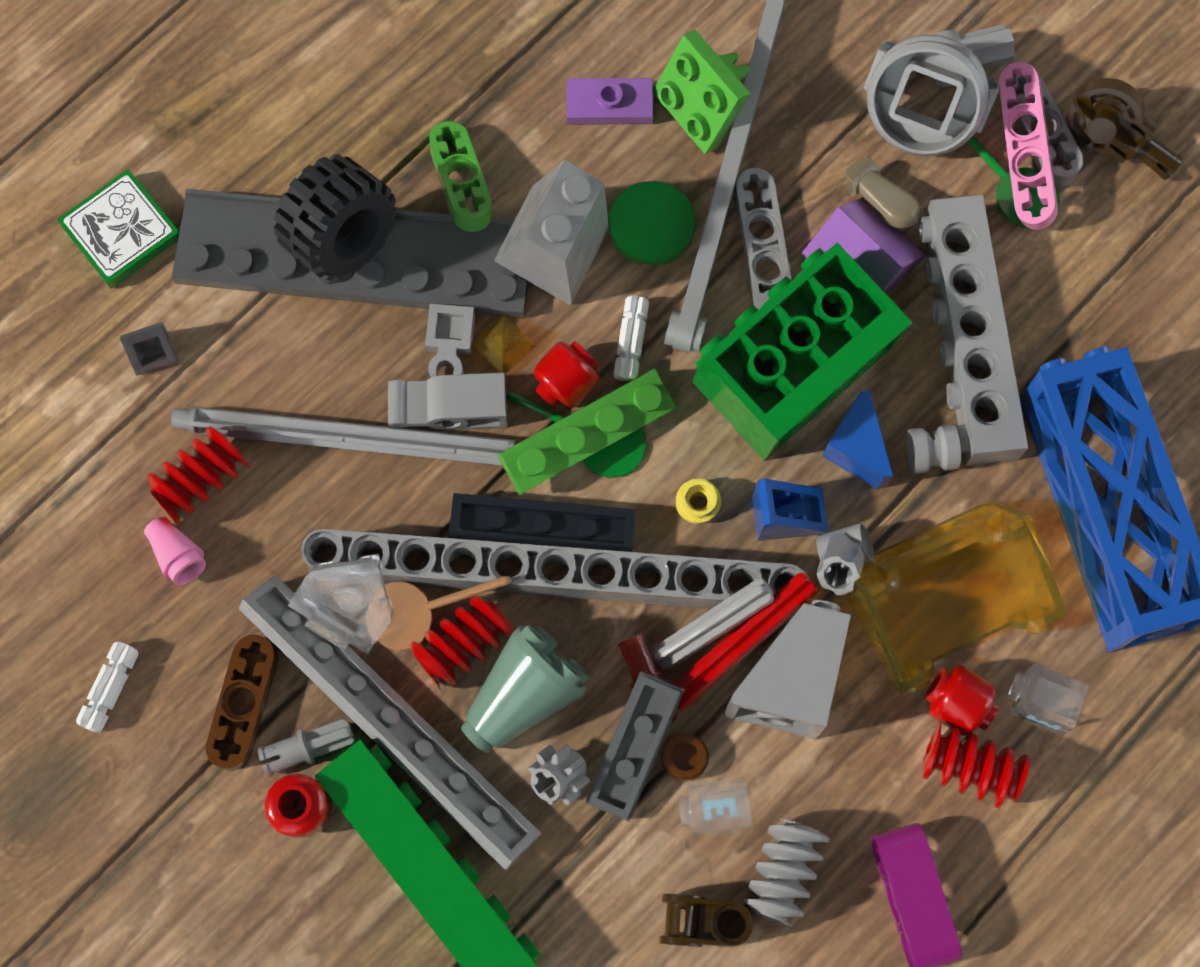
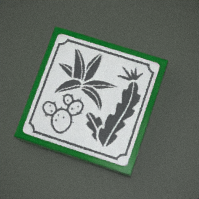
M129 169L57 219L60 226L111 289L176 243L179 237L177 228Z

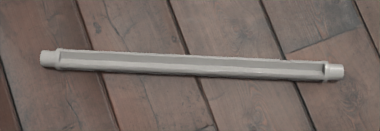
M194 406L191 409L174 408L171 416L172 428L187 429L193 434L207 435L205 429L211 426L226 437L502 465L497 455L517 444L515 440Z

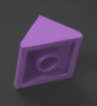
M864 197L839 206L801 254L806 260L818 248L826 252L838 242L885 294L897 285L926 256L900 231L887 225L882 220L881 213Z

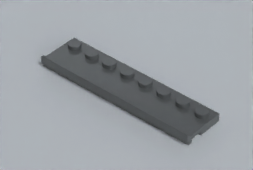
M196 189L185 190L186 197L172 272V279L175 284L429 309L430 304L474 307L475 314L524 319L528 281L494 261L514 221L491 219L490 224L483 230L468 232L458 228L453 222L452 216L448 214L396 209V217L392 221V230L387 235L386 242L382 248L374 255V258L369 263H365L358 272L350 273L344 279L338 280L335 278L329 281L322 277L319 278L277 242L278 237L274 234V226L277 221L274 220L276 210L280 208L281 203L279 201L281 198Z

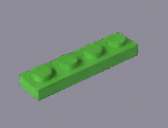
M653 369L501 452L497 456L516 491L521 495L674 410L676 406L658 373Z

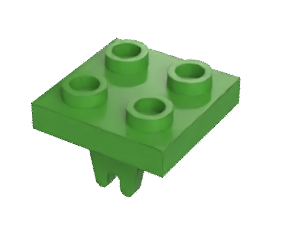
M695 29L682 36L659 78L653 94L702 152L707 154L718 148L751 94L740 82L746 77L750 69L747 65L740 67L734 65L739 58L737 53L717 55Z

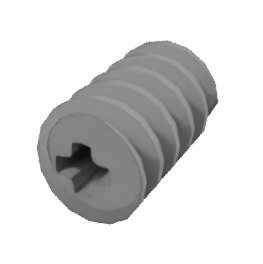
M779 818L784 825H770L767 831L778 843H764L761 851L772 862H757L755 866L757 872L766 879L751 880L748 886L759 896V899H744L742 905L755 915L794 928L787 921L788 918L804 917L805 914L794 903L795 898L810 899L811 893L800 885L801 880H816L817 874L806 866L807 861L823 860V856L813 848V844L829 843L830 838L824 833L801 823Z

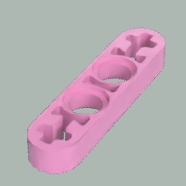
M1015 62L1008 65L999 77V92L1014 205L1017 216L1027 228L1041 230L1051 225L1058 214L1042 86L1036 70L1030 64ZM1024 76L1026 82H1029L1024 84V94L1027 103L1019 104V98L1014 87H1010L1016 84V77ZM1023 115L1034 116L1038 120L1036 129L1028 135L1016 134L1013 131V127L1019 117ZM1029 156H1037L1043 160L1041 171L1032 177L1021 175L1019 173L1021 161ZM1029 188H1037L1042 204L1048 205V207L1041 209V216L1033 217L1030 211H1025V209L1031 208L1033 204Z

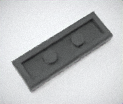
M643 670L640 671L585 803L623 820L630 821L682 698L684 688Z

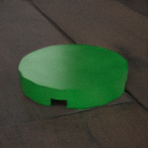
M656 180L638 182L624 189L614 200L608 217L610 239L618 253L631 263L642 266L643 263L647 265L654 264V267L665 266L679 259L690 247L696 226L694 208L686 195L673 185Z

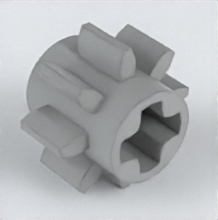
M551 744L536 754L537 761L528 767V771L532 773L531 785L534 792L541 799L548 801L550 805L560 798L566 805L571 804L581 796L580 790L590 783V779L585 776L587 772L585 760L578 752L570 749L567 744L558 751Z

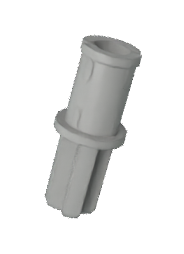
M346 718L335 720L305 731L303 728L297 729V735L258 748L260 761L276 755L280 756L279 759L266 763L262 768L265 774L270 777L274 773L307 762L308 765L315 764V758L352 745L355 742L354 732Z

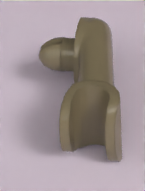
M871 158L856 161L846 170L845 178L849 181L847 191L853 197L860 193L881 213L882 220L887 225L896 228L900 232H904L907 227H911L918 222L921 213L919 201L912 194L880 175L877 164Z

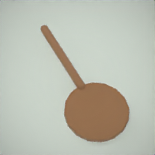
M503 576L429 601L426 593L414 584L405 581L388 583L379 588L370 599L367 609L368 627L374 638L384 647L396 651L411 649L410 643L413 641L419 644L422 643L426 638L425 632L428 629L431 630L433 609L509 585L511 579L509 576Z

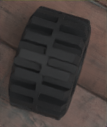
M333 154L329 159L325 156L318 159L315 165H308L302 170V174L298 178L293 179L289 184L288 191L283 193L279 201L281 203L280 208L276 210L274 220L277 221L274 226V234L278 237L277 242L282 248L319 278L322 277L329 281L335 278L340 280L346 278L350 273L354 274L361 270L362 266L365 263H369L374 258L376 252L382 248L386 242L387 235L392 230V221L396 217V208L394 207L396 199L387 185L352 158Z

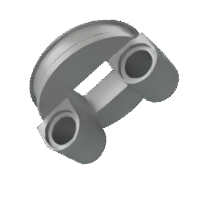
M924 34L907 38L899 43L882 42L863 89L868 90V112L878 133L898 150L911 155L929 157L954 151L964 145L975 132L981 133L1000 86L996 81L987 77L977 56L965 45L946 36ZM912 71L957 87L944 121L936 120L899 105Z

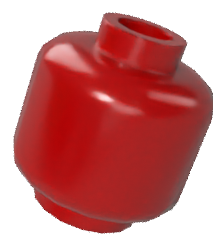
M575 340L571 345L565 342H558L534 368V375L540 382L535 391L554 408L560 402L570 408L576 407L599 383L600 375L596 369L601 364Z
M957 665L950 670L945 667L942 668L932 680L925 694V699L929 701V714L948 728L953 726L959 728L960 735L962 736L973 733L977 728L985 731L992 724L999 711V707L993 704L996 695V689L993 684L963 665Z
M299 773L286 775L277 780L268 790L264 803L265 816L271 827L280 834L294 838L311 837L321 831L329 821L332 811L331 797L318 780ZM304 810L305 812L299 816L298 813Z

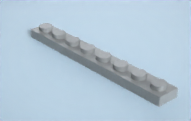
M276 575L242 599L238 609L505 870L536 842L542 833Z

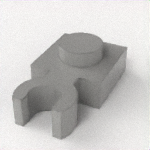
M442 304L429 305L425 347L427 352H437V355L430 360L428 365L430 378L438 376V371L444 366L452 367L454 369L453 374H464L458 354L471 355L475 322L474 307Z

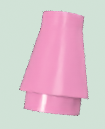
M167 517L156 518L146 526L144 534L152 546L165 579L172 580L176 585H184L195 580L206 567V562L203 559L204 551L173 526Z

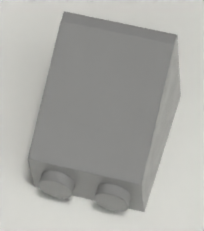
M564 159L531 187L494 261L568 305L572 304L609 230L604 182Z
M813 600L812 605L803 603L733 693L726 707L724 717L816 739L827 727L851 614L840 612L841 607L828 601Z

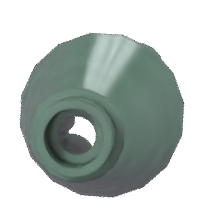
M519 625L512 633L466 714L467 721L461 726V729L466 737L485 753H488L494 746L497 748L502 747L580 699L587 690L584 684L590 679L589 674L575 660L570 658L566 662L553 650L558 645L557 642L542 627L537 625L534 629L530 625L526 627Z

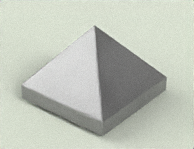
M163 322L120 336L136 376L179 362Z

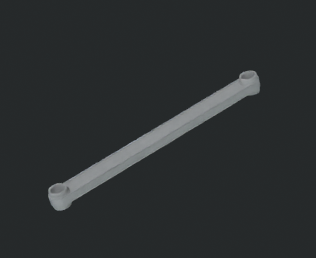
M786 0L766 1L749 63L750 70L744 81V86L751 94L732 125L681 312L673 310L669 320L664 344L672 346V349L690 353V351L699 353L708 318L700 317Z

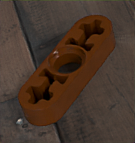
M248 635L243 637L234 646L206 741L208 759L223 770L234 771L242 768L247 764L252 755L278 663V654L275 647L263 636ZM256 646H260V651L267 656L265 663H256L252 674L256 680H261L260 686H256L247 680H236L238 673L245 677L248 676L250 663L244 659V655L246 652H254ZM239 690H249L255 697L253 709L245 715L233 714L229 705L232 695ZM227 718L235 724L248 725L247 732H243L238 728L236 730L234 742L241 746L239 754H231L228 761H223L224 754L218 750V745L220 742L227 743L232 732V728L223 726L224 720Z

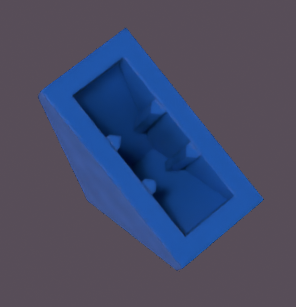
M870 390L859 393L827 444L822 457L872 487L881 489L886 488L893 474Z
M766 478L757 481L752 500L758 541L828 533L823 489Z

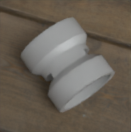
M954 424L941 425L936 431H931L930 433L923 428L907 430L906 454L911 473H927L932 466L940 467L943 470L959 469L961 464V444L957 428Z

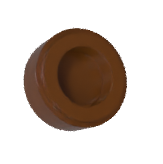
M681 733L671 737L664 745L661 754V763L664 771L669 777L679 782H690L699 778L704 773L709 761V753L705 743L699 737L689 733Z

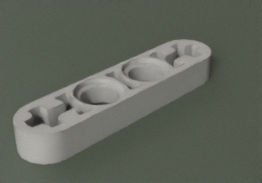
M750 168L739 175L735 185L734 196L752 304L760 309L770 298L767 295L768 292L784 277L788 276L791 279L775 182L767 171L761 168ZM750 181H756V185L759 188H765L761 191L759 199L760 208L753 209V193L751 191H744L748 188ZM755 221H765L772 227L773 235L764 240L755 238L751 234L749 226ZM771 261L779 267L780 276L773 280H765L757 274L756 266L760 262Z

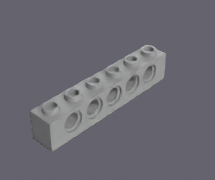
M983 195L930 200L924 216L919 219V236L922 243L928 244L930 257L926 258L925 262L926 278L929 284H934L937 299H933L932 313L935 325H941L944 340L940 341L939 345L940 361L942 367L949 368L951 383H948L946 387L947 403L950 410H956L958 422L956 428L960 438L961 453L963 452L965 466L1018 461L1028 449L984 197ZM956 242L963 247L965 252H953L946 243ZM961 282L966 284L971 289L972 294L958 292L954 288L953 283ZM968 323L977 328L979 336L965 334L960 324ZM977 365L985 371L987 378L977 379L969 373L967 366ZM984 407L993 414L994 421L984 422L980 420L975 413V408Z

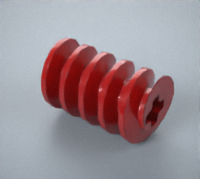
M211 426L205 429L209 440L208 444L197 438L191 440L195 452L193 456L182 449L176 452L181 466L177 467L165 461L162 463L166 476L164 479L152 472L147 475L151 486L149 492L177 525L181 523L177 512L178 508L190 514L195 512L191 499L193 496L205 503L210 500L206 489L208 484L219 491L224 489L220 476L222 473L233 479L239 477L235 466L237 461L250 468L226 436Z
M478 596L470 597L469 601L473 613L468 612L462 607H457L455 609L457 625L446 618L440 620L443 636L428 629L425 632L427 648L415 641L410 643L413 656L440 691L439 679L442 678L455 685L457 683L453 670L455 667L469 674L472 672L468 659L470 655L485 662L487 657L483 645L488 644L499 651L502 646L498 634L502 632L510 637L514 632L510 623L489 597H487V602Z
M939 721L932 733L923 758V779L927 780L937 769L941 771V786L946 787L955 776L959 778L958 793L964 794L972 784L977 785L976 800L980 802L990 791L995 792V808L999 809L1008 798L1015 802L1028 776L1031 763L1030 756L1026 754L1021 755L1014 763V751L1009 747L1003 748L996 756V744L991 740L985 741L978 749V737L974 733L966 735L959 742V728L955 726L950 727L941 735L942 723Z

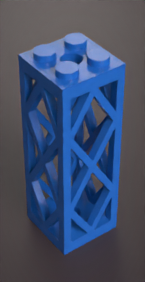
M1104 346L1087 352L1083 355L1084 359L1068 363L1066 358H1059L1040 366V371L1029 381V386L1020 396V404L1108 653L1196 629L1200 626V541L1128 347L1111 351L1109 346ZM1099 397L1109 427L1087 410L1090 399ZM1071 414L1073 415L1072 424L1070 423ZM1129 421L1136 426L1133 442ZM1084 425L1114 449L1111 465L1081 441ZM1062 453L1064 457L1065 466L1061 463ZM1085 462L1107 480L1104 498L1095 492ZM1123 465L1126 470V478L1121 474ZM1119 490L1122 496L1119 510L1117 511L1114 505L1117 491ZM1133 503L1141 511L1150 538L1129 521ZM1111 523L1115 526L1113 538L1109 531ZM1170 534L1178 540L1176 555L1173 553ZM1126 536L1154 559L1150 578L1122 555ZM1102 562H1103L1105 577L1100 573ZM1163 576L1169 588L1168 594L1161 589ZM1126 577L1147 594L1144 610L1135 603ZM1159 604L1162 609L1157 610V605Z

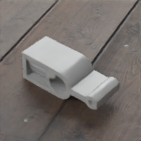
M505 373L438 375L424 381H388V425L393 428L429 426L439 430L507 428Z

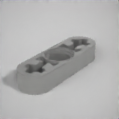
M1038 75L1042 86L1046 121L1050 122L1054 128V133L1048 136L1055 186H1067L1077 178L1083 165V155L1045 82ZM1024 76L1016 77V84L1010 87H1014L1015 91H1017V88L1021 86L1022 90H1024V84L1029 82H1026ZM1018 94L1019 104L1027 103L1025 95ZM1023 115L1014 124L1020 135H1028L1033 132L1031 123L1037 119L1032 115ZM1059 142L1056 151H1054L1053 147ZM1056 155L1061 162L1069 161L1070 165L1066 171L1061 165L1053 166ZM1032 156L1038 170L1041 171L1043 160L1040 157Z

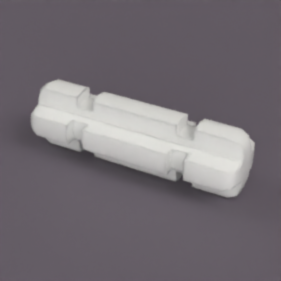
M632 295L625 299L623 317L625 318L622 319L617 348L618 358L615 360L613 375L619 381L631 382L638 376V360L641 358L646 327L645 320H647L649 301L644 297Z
M122 642L113 643L106 657L110 661L108 665H102L86 698L90 702L88 706H82L76 719V723L79 726L97 733L103 730L109 717L106 715L108 709H113L129 676L125 672L127 668H133L138 657V651L135 648Z

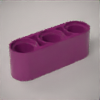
M914 823L872 835L871 843L909 967H940L961 961L962 952L929 844L921 825Z

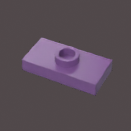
M567 78V124H653L652 78Z

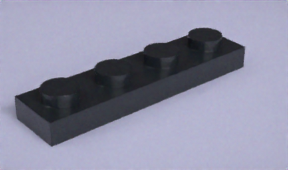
M453 493L448 538L632 552L636 509Z

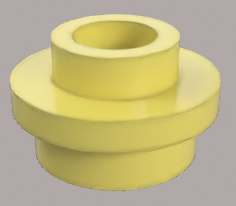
M691 479L679 488L676 495V509L687 522L693 524L707 523L714 519L720 510V492L708 480ZM694 496H701L706 500L707 505L702 509H695L690 505V499Z

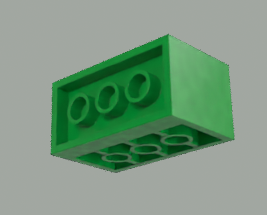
M838 242L826 252L821 248L815 250L801 264L800 267L803 270L794 280H791L788 276L780 280L768 292L767 295L770 298L760 309L755 305L746 309L735 320L734 324L736 327L726 338L721 334L712 338L701 349L700 353L702 356L695 363L698 369L692 383L764 461L893 349L913 323Z

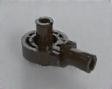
M1100 78L1086 83L1075 93L1067 114V126L1079 147L1097 155L1111 154L1121 163L1126 159L1137 158L1163 180L1170 177L1169 171L1174 174L1179 168L1183 158L1152 136L1156 130L1157 122L1145 113L1144 101L1133 86L1119 79ZM1076 113H1079L1080 115V124L1078 122Z

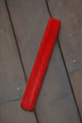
M803 572L798 573L774 594L773 603L742 622L673 684L685 689L677 708L685 710L793 616L803 603L809 602L817 595L818 590L814 582Z

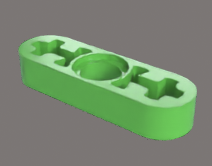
M441 122L430 131V153L453 222L464 231L476 232L483 230L490 224L492 219V201L466 128L457 122ZM445 141H451L453 146H456V154L450 156ZM457 170H465L472 175L469 180L464 182L453 181L448 176ZM471 196L473 207L477 212L470 213V210L465 208V198Z

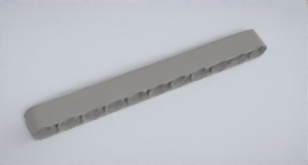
M319 529L309 533L301 547L302 557L312 573L326 580L378 584L405 581L418 587L464 590L502 577L497 573L499 564L504 560L513 559L522 565L519 574L510 578L511 582L509 585L488 592L712 609L734 594L728 587V581L733 577H744L750 583L756 579L763 578L775 594L777 592L775 591L774 584L779 580L790 581L798 573L803 572L806 574L798 566L784 563L334 529ZM327 545L337 548L336 555L332 561L324 564L315 562L314 557L319 548ZM369 549H378L383 552L382 560L374 567H365L360 564L361 556ZM422 552L430 557L428 564L421 570L413 571L405 567L406 560L413 553ZM460 556L472 557L476 561L475 567L467 574H457L451 570L452 563L456 558ZM557 562L566 566L568 574L560 581H550L543 575L544 568L551 563ZM605 566L611 569L615 576L608 584L599 585L591 581L588 575L593 568ZM642 570H652L660 577V583L654 588H643L637 584L635 580L636 574ZM688 573H696L704 578L706 587L699 592L688 591L683 586L681 579Z

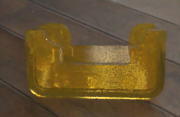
M999 501L973 507L874 553V562L863 565L861 576L855 581L853 591L845 594L892 687L901 694L904 692L913 693L926 688L930 684V679L936 673L933 662L994 633L1013 626L1019 630H1026L1029 634H1037L1050 629L1054 625V621L1068 615L1032 515Z

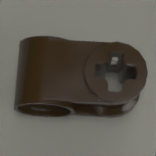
M662 895V902L667 904L665 934L659 936V944L703 947L705 945L730 948L743 944L752 934L754 926L753 917L750 911L741 903L706 899V897L692 895ZM682 909H685L686 911L684 932H680V916ZM725 911H735L744 919V932L738 938H725L717 929L718 917Z

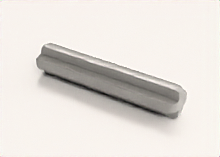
M763 578L754 580L657 644L653 649L654 659L664 670H669L773 603L774 592Z

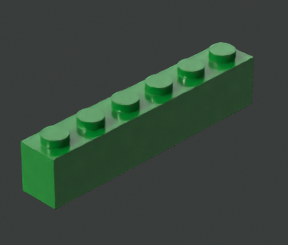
M358 740L314 775L461 967H539L535 961L542 956L525 933L516 938L506 926L505 922L512 916L494 894L487 900L475 886L482 879L465 856L456 862L445 847L452 841L435 818L429 823L424 821L416 810L422 804V801L406 781L397 786L388 775L387 771L393 767V764L377 744L368 749L361 740Z

